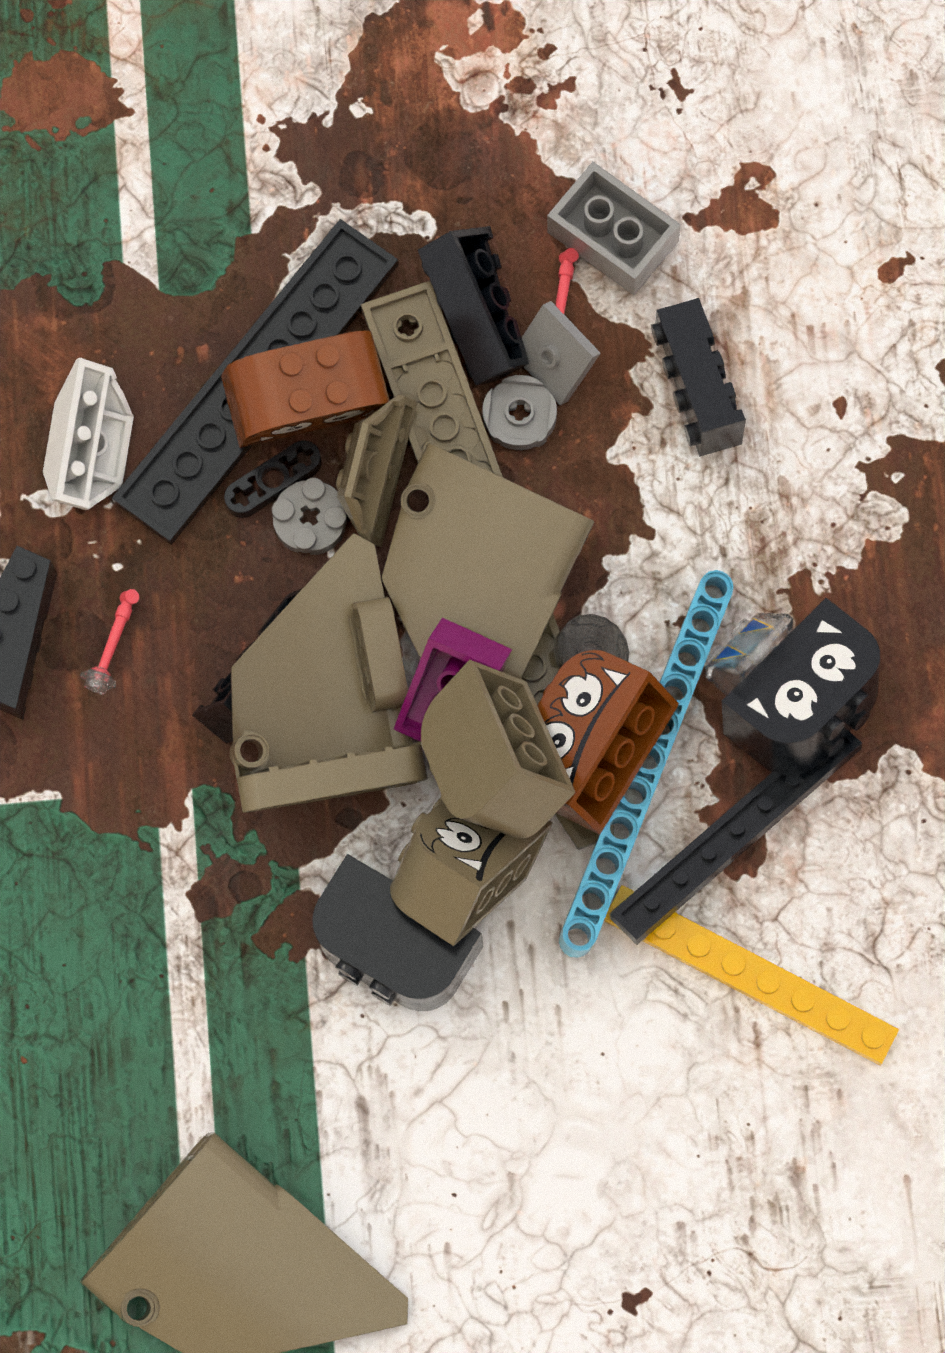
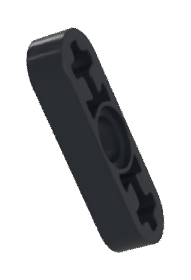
M306 440L295 442L230 484L224 495L229 512L238 518L250 517L277 500L279 495L290 485L299 481H306L320 470L322 464L318 447ZM303 452L306 456L313 454L310 457L311 464L308 466L304 463L297 464L292 468L295 476L290 477L288 469L283 463L288 461L289 467H292L298 462L297 455ZM272 470L279 471L284 476L282 484L276 488H269L263 484L264 475ZM256 481L260 492L264 496L259 498L257 491L249 495V504L247 506H243L241 503L234 505L236 502L235 495L239 492L244 496L254 491L251 483Z

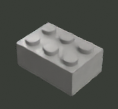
M593 161L547 215V233L568 248H574L580 257L633 295L637 293L679 242L680 224Z

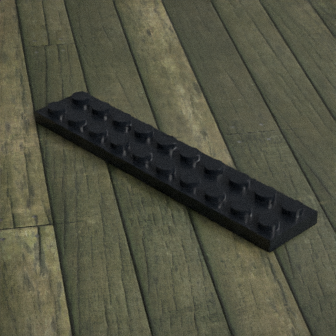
M339 219L112 497L113 503L172 545L252 447L250 445L239 448L221 378L226 366L253 354L343 334L362 311L361 304L370 301L398 267V259L342 219Z

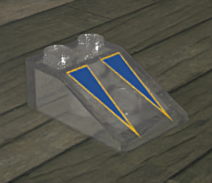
M756 613L750 621L744 618L733 629L731 633L733 638L724 647L721 645L715 647L708 655L705 677L727 696L792 632L793 618L786 613Z

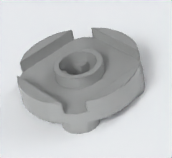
M526 375L509 376L503 379L502 383L496 385L493 390L491 388L483 402V422L489 437L493 442L505 448L527 450L533 447H540L547 441L548 436L554 430L557 420L555 398L544 387V384L534 377ZM517 405H524L525 411L530 412V415L524 417L522 421L515 420V416L509 415L510 411L517 409Z
M317 478L299 481L287 487L279 495L272 507L274 529L282 544L291 551L310 553V555H319L334 548L343 538L347 524V514L337 498L338 491ZM306 510L318 511L319 514L316 516L318 523L313 526L310 522L302 524L300 520L304 517L303 512Z

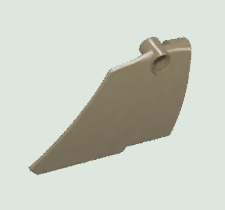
M427 443L409 484L402 493V507L381 579L420 659L428 638L443 617L512 649L503 673L522 680L560 600L561 590L576 558L581 553L595 521L435 445ZM418 490L426 492L429 497L427 508L421 512H415L409 505L410 496Z
M355 533L346 540L231 667L233 743L230 748L229 757L235 768L243 813L407 786L428 779L421 741L413 744L411 737L393 729L408 692L395 617L389 597L384 596L375 545ZM243 742H251L257 747L258 758L255 762H248L242 758L240 747Z
M214 1132L207 1133L193 1147L80 1281L83 1286L117 1314L122 1321L139 1327L182 1353H281L406 1325L408 1321V1298L291 1194L279 1185H273ZM140 1296L146 1301V1312L141 1318L132 1319L128 1315L127 1305L132 1298Z

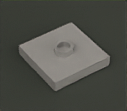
M552 301L542 305L522 336L529 362L524 368L534 378L544 384V387L549 390L550 394L552 393L559 405L569 401L601 354Z

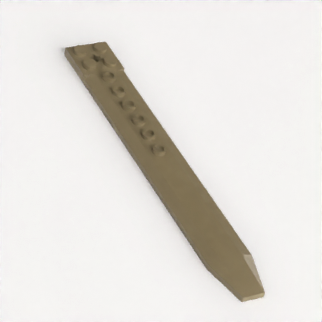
M431 281L362 303L361 309L368 329L372 332L376 351L393 397L402 395L417 402L409 434V441L417 463L427 443H430L503 477L443 313L437 303ZM409 320L411 325L417 324L419 327L414 330V334L411 336H407L405 333L400 334L398 330L402 328V321ZM552 615L522 680L527 681L537 705L542 699L545 688L553 681L564 663L570 659L554 615ZM555 813L556 818L578 850L596 844L599 834ZM612 824L610 826V831L614 836V826Z

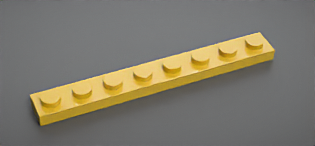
M621 885L608 909L604 921L620 929L610 919V913L635 891ZM673 913L643 940V942L880 1066L899 1031L898 1028L677 913Z

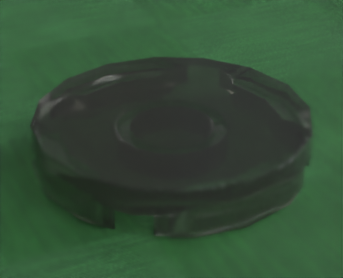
M595 614L579 615L568 621L556 636L554 655L559 669L570 658L584 651H605L627 662L630 653L627 640L619 627L609 619Z

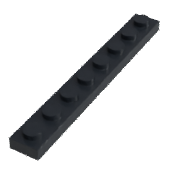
M849 732L844 737V743L841 748L831 757L826 755L811 770L798 775H780L774 772L769 774L610 913V919L638 945L862 749V742Z

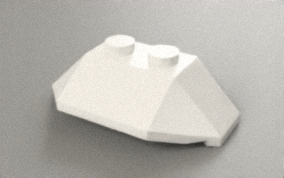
M82 358L76 359L55 401L43 467V475L52 501L88 510L118 490L123 484L134 416L122 389L115 380L117 377L111 367Z

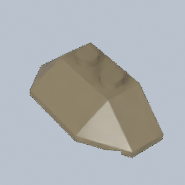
M402 395L395 396L386 404L355 423L353 432L348 435L345 451L347 457L344 469L340 470L336 482L337 498L358 535L378 547H382L417 406L416 401Z

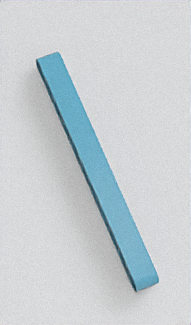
M709 571L702 577L686 613L660 679V683L664 688L669 686L679 688L683 698L676 700L679 705L667 723L670 732L660 735L649 753L656 761V767L654 769H645L641 766L628 788L639 791L643 802L631 804L623 796L597 838L559 935L560 948L570 957H583L589 953L603 925L732 596L733 582L729 575L723 571ZM710 585L718 587L723 597L717 599L710 597L706 593L705 587ZM702 619L706 621L710 630L707 632L697 631L692 625V620ZM690 653L696 659L697 664L694 666L682 664L678 654ZM616 823L623 824L629 831V837L617 839L612 835L610 826ZM601 858L611 860L615 865V872L609 875L601 873L596 866V861ZM588 893L597 895L602 903L601 908L597 910L588 909L583 904L582 896ZM575 928L581 929L586 933L588 942L582 946L573 944L569 940L568 931Z

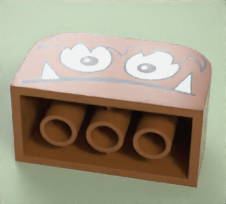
M371 331L349 332L253 354L228 364L221 375L239 448L361 420L389 401Z
M584 651L564 663L553 681L545 688L542 699L537 705L576 792L556 813L599 835L679 705L651 672L605 651Z

